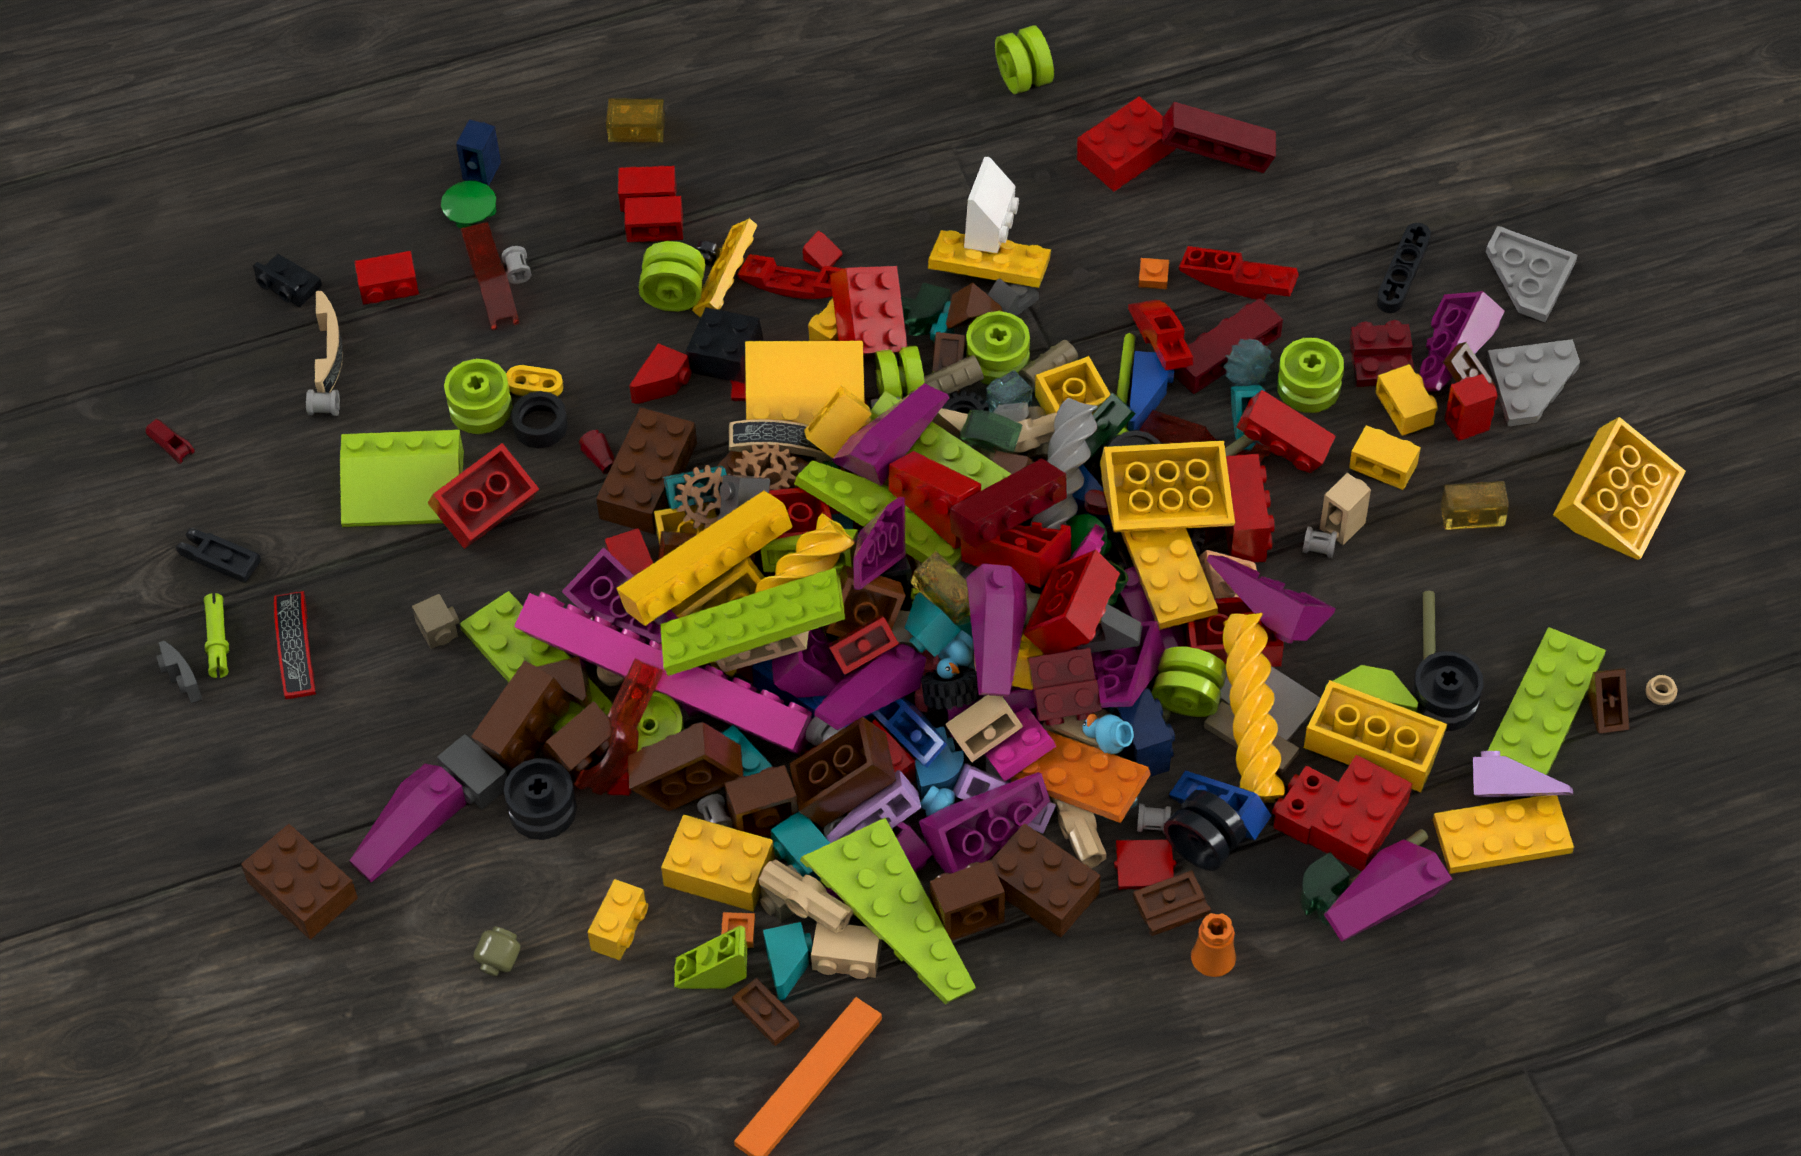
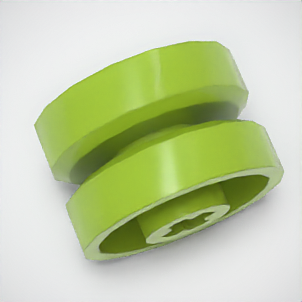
M1036 25L1020 29L1017 36L1014 33H1007L996 38L995 52L998 66L1004 82L1013 94L1028 91L1032 84L1040 87L1052 83L1054 79L1053 60L1045 37Z
M664 241L653 244L647 248L643 255L642 273L638 286L640 296L649 305L664 311L679 312L694 307L701 298L702 280L705 272L704 257L692 246L681 242Z
M995 311L987 312L977 317L969 325L966 334V358L972 355L976 357L984 377L980 382L992 386H1003L1018 381L1020 379L1019 371L1030 362L1029 329L1023 320L1012 313Z
M1302 338L1293 341L1284 348L1280 357L1277 390L1282 401L1290 408L1303 413H1317L1331 407L1340 395L1341 380L1344 372V359L1338 348L1330 342L1319 338Z
M916 345L901 347L899 366L897 365L895 354L890 349L875 352V374L880 397L884 391H887L894 397H900L902 400V394H904L905 398L925 383L921 358Z
M472 359L458 364L448 373L444 383V390L451 420L457 428L467 433L484 434L500 428L510 418L513 406L506 372L498 364L485 359Z
M1172 647L1166 649L1161 655L1158 666L1159 675L1155 678L1152 688L1153 698H1158L1162 707L1181 715L1192 717L1214 715L1219 708L1221 700L1220 689L1224 686L1227 676L1226 664L1215 655L1191 647Z
M643 691L630 696L620 705L615 714L614 725L618 728L616 735L622 755L624 753H630L631 755L640 751L643 747L653 745L669 735L685 730L679 706L671 697L656 691Z

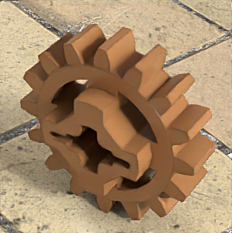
M767 442L763 444L762 449H758L754 444L752 445L751 453L743 450L742 459L735 460L736 468L733 469L734 475L770 479L769 490L796 487L794 483L799 474L796 457H790L789 449L780 452L779 444H776L773 449L769 448Z
M705 465L703 473H700L699 469L695 467L693 468L694 476L691 477L684 474L683 478L686 484H677L676 486L677 489L682 491L681 495L674 497V500L681 501L682 503L676 511H685L686 515L683 521L694 520V529H697L700 523L704 524V529L711 526V523L718 521L719 515L714 518H706L709 510L714 508L720 510L721 495L718 487L719 483L722 484L723 477L721 476L722 468L720 467L714 473L711 472L709 465ZM709 478L704 487L692 486L698 479ZM711 489V497L715 501L714 503H708L703 508V499L700 498V493H707ZM687 496L695 502L697 507L695 514L688 505Z

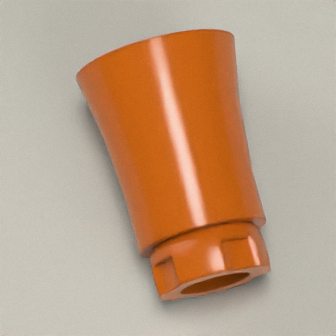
M1210 913L1203 919L1199 927L1198 938L1191 952V960L1194 967L1206 976H1223L1230 972L1236 963L1234 949L1235 932L1232 921L1227 915L1223 913Z

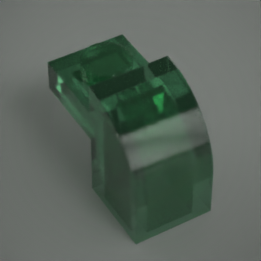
M923 283L916 300L901 296L904 324L908 325L909 335L921 336L930 334L933 323L937 324L940 314L944 312L946 302L950 301V289Z
M971 410L961 429L960 438L962 442L974 450L983 448L992 453H995L996 450L1013 453L1023 425L999 414L982 410Z
M1331 852L1308 867L1303 877L1300 903L1305 915L1308 916L1317 910L1319 918L1327 926L1330 923L1324 914L1335 903L1338 896L1348 888L1350 874Z

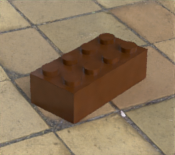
M640 407L596 498L599 519L633 529L639 528L640 531L655 534L654 511L664 510L668 507L663 477L684 473L697 445L695 422Z

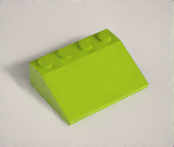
M460 430L342 434L340 450L342 527L443 523L428 505V501L433 493L463 472L464 449Z

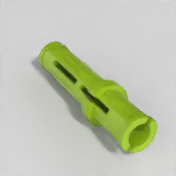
M211 593L204 597L207 629L205 653L208 655L209 675L217 678L216 669L219 667L220 678H222L229 672L226 654L229 652V643L225 640L224 599L222 595L215 593L216 602L213 604Z

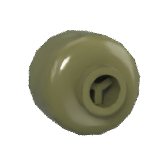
M496 926L492 930L484 931L473 955L475 961L481 964L479 970L494 977H497L499 972L509 973L513 969L521 949L520 943L516 940L517 935Z

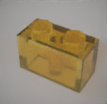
M609 98L606 119L608 142H663L665 128L664 100L652 98Z
M1504 481L1444 486L1441 510L1445 530L1505 526L1509 502Z
M935 551L914 571L911 584L940 608L956 625L970 612L967 581Z

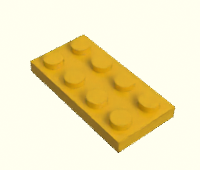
M941 230L930 254L928 269L996 281L1000 278L1004 282L1039 288L1050 261L1051 249L1042 248L1039 245L1017 244L1010 240H1007L1006 243H1001L998 253L964 248L965 234H960L953 230Z
M1186 528L1121 532L1155 621L1158 623L1159 630L1218 614L1217 604Z
M1535 796L1439 812L1433 815V823L1449 874L1573 853L1574 845L1558 796Z

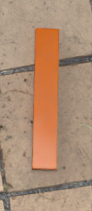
M855 997L734 1140V1145L748 1156H768L882 1020V1014Z

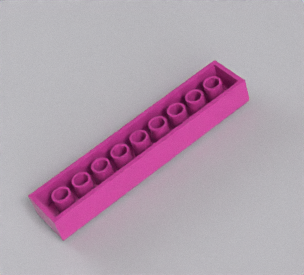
M543 592L540 593L539 597L529 593L514 625L515 628L525 634L571 655L579 656L589 663L650 690L663 693L677 702L731 726L734 725L738 729L801 756L802 750H806L809 744L805 736L806 730L812 721V713L808 709L793 702H790L789 706L783 705L784 700L780 699L779 696L763 689L758 694L756 693L757 688L751 686L750 683L736 677L731 682L728 680V675L709 665H706L705 669H701V666L668 676L663 668L662 644L651 640L649 645L645 644L646 639L628 629L623 628L620 633L618 632L619 628L612 625L613 623L598 616H595L594 621L590 620L592 616L578 607L568 604L565 609L563 608L565 604L558 601L555 597Z

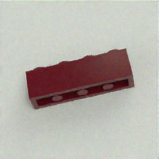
M1173 102L1162 118V144L1261 173H1265L1276 157V131L1178 102Z
M1261 298L1251 304L1244 305L1238 313L1230 318L1223 319L1217 327L1208 333L1200 334L1194 342L1188 345L1193 355V366L1174 369V376L1190 392L1196 394L1280 338L1283 319Z
M1039 459L950 507L951 533L972 547H979L1066 499V473L1046 460Z

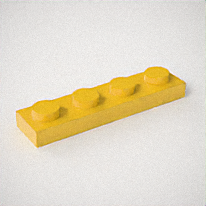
M750 218L731 227L720 250L719 257L716 259L702 288L701 298L692 309L699 317L702 316L705 307L720 310L723 306V298L726 291L732 286L734 274L744 261L743 255L754 240L753 234L757 224Z

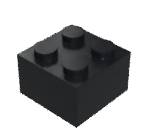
M705 307L686 349L692 373L745 383V341H764L760 319Z

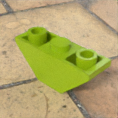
M1360 665L1333 680V682L1408 710L1417 711V700L1391 670Z
M738 926L676 957L674 987L679 989H725L747 977L745 927Z

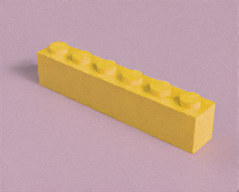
M763 490L617 587L616 589L625 611L646 626L791 529L793 526L784 503Z

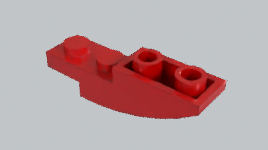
M1191 246L1187 247L1179 265L1181 272L1206 285L1247 298H1261L1263 301H1265L1267 294L1290 297L1299 276L1297 268L1243 261L1242 253Z
M1156 299L1128 304V310L1145 343L1152 344L1165 371L1193 366V355L1184 340L1185 329L1167 304Z

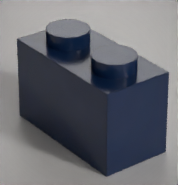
M469 120L456 143L462 179L464 181H478L489 186L501 164L495 126L485 122Z

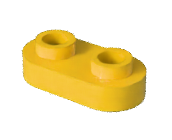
M517 365L510 368L506 373L509 390L515 395L524 396L531 392L543 391L558 397L563 391L562 376L553 369Z

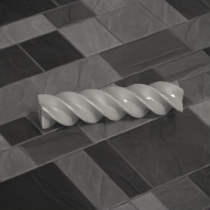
M1067 398L1058 409L1054 421L1055 432L1048 445L1047 462L1066 473L1067 498L1035 515L1029 526L1032 527V522L1042 523V528L1060 530V526L1067 525L1066 521L1077 513L1078 505L1072 494L1078 491L1084 484V477L1079 466L1085 463L1091 456L1090 448L1085 439L1091 436L1097 429V423L1092 412L1098 406L1083 404L1072 398Z

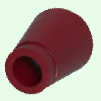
M597 429L591 430L580 438V451L603 474H608L615 457L605 434L600 433Z

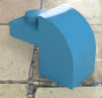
M944 727L935 729L946 741L947 746L928 768L923 766L918 759L915 760L916 783L921 800L932 785L938 789L948 788L953 791L964 766L963 750L955 752L953 738H947Z

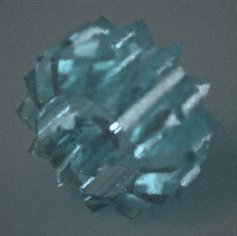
M1240 339L1238 345H1232L1231 354L1225 355L1228 358V362L1223 366L1227 370L1226 377L1236 383L1237 386L1259 385V382H1266L1265 375L1268 372H1272L1269 369V365L1274 361L1270 357L1271 350L1256 339Z

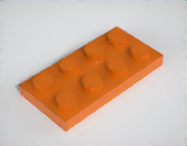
M1046 730L1056 744V747L1010 778L1011 782L1037 772L1042 773L1049 797L1121 823L1151 773L1147 766L1114 754L1104 753L1098 748Z

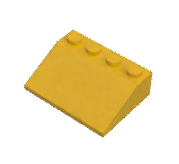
M745 341L746 420H783L809 425L841 385L864 402L863 341Z
M1618 417L1598 429L1553 515L1575 533L1639 560L1642 558L1686 471L1623 419Z
M1224 441L1104 447L1100 466L1103 490L1114 532L1235 525Z

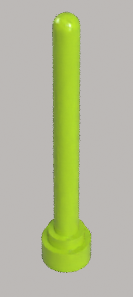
M1128 333L1124 337L1117 396L1126 405L1136 340L1135 335L1132 333ZM1126 426L1117 435L1129 432Z

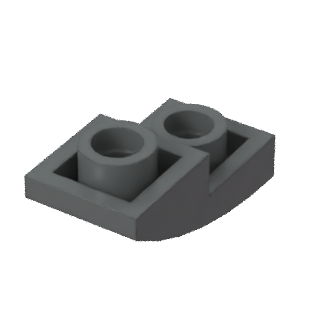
M166 641L158 642L162 654L156 657L161 673L168 672L171 683L177 681L181 694L187 692L191 703L203 700L194 674L186 660Z

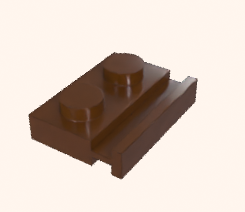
M1192 870L1133 892V899L1145 924L1149 927L1151 936L1203 918L1211 913V908L1207 905L1205 896Z

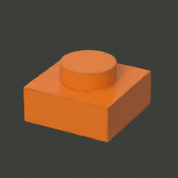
M1141 258L1139 287L1167 289L1169 260Z
M723 912L721 935L738 926H743L746 932L747 948H754L755 913Z

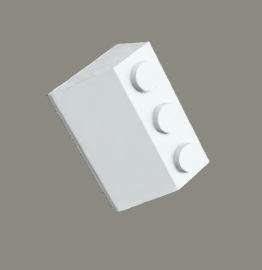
M984 157L968 198L964 248L998 253L1001 243H1006L1008 230L1012 228L1014 214H1017L1019 198L1015 197L1016 186L990 157Z

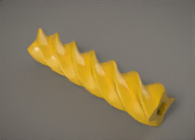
M821 513L817 520L816 530L806 532L800 536L796 544V552L781 557L776 565L775 576L765 577L760 580L756 586L755 593L832 569L837 563L840 554L851 548L855 541L845 532L840 523L831 520ZM715 661L710 662L712 667L721 670ZM737 669L724 673L733 677Z
M1263 613L1248 615L1231 614L1228 620L1223 622L1225 625L1223 645L1228 655L1226 672L1231 684L1230 706L1235 715L1233 720V736L1238 745L1236 764L1242 776L1239 788L1257 793L1263 803H1275L1276 798L1284 796L1285 786L1283 781L1275 774L1282 759L1279 750L1272 744L1278 732V724L1268 713L1274 704L1275 697L1272 689L1265 683L1271 672V664L1261 653L1268 641L1265 629L1258 623Z

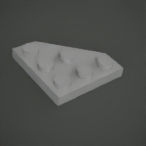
M1497 226L1486 249V254L1518 313L1546 322L1576 263L1578 255Z
M1573 339L1488 350L1487 361L1494 384L1497 386L1496 390L1507 426L1536 423L1549 403H1552L1562 391L1567 380L1576 373L1580 360Z

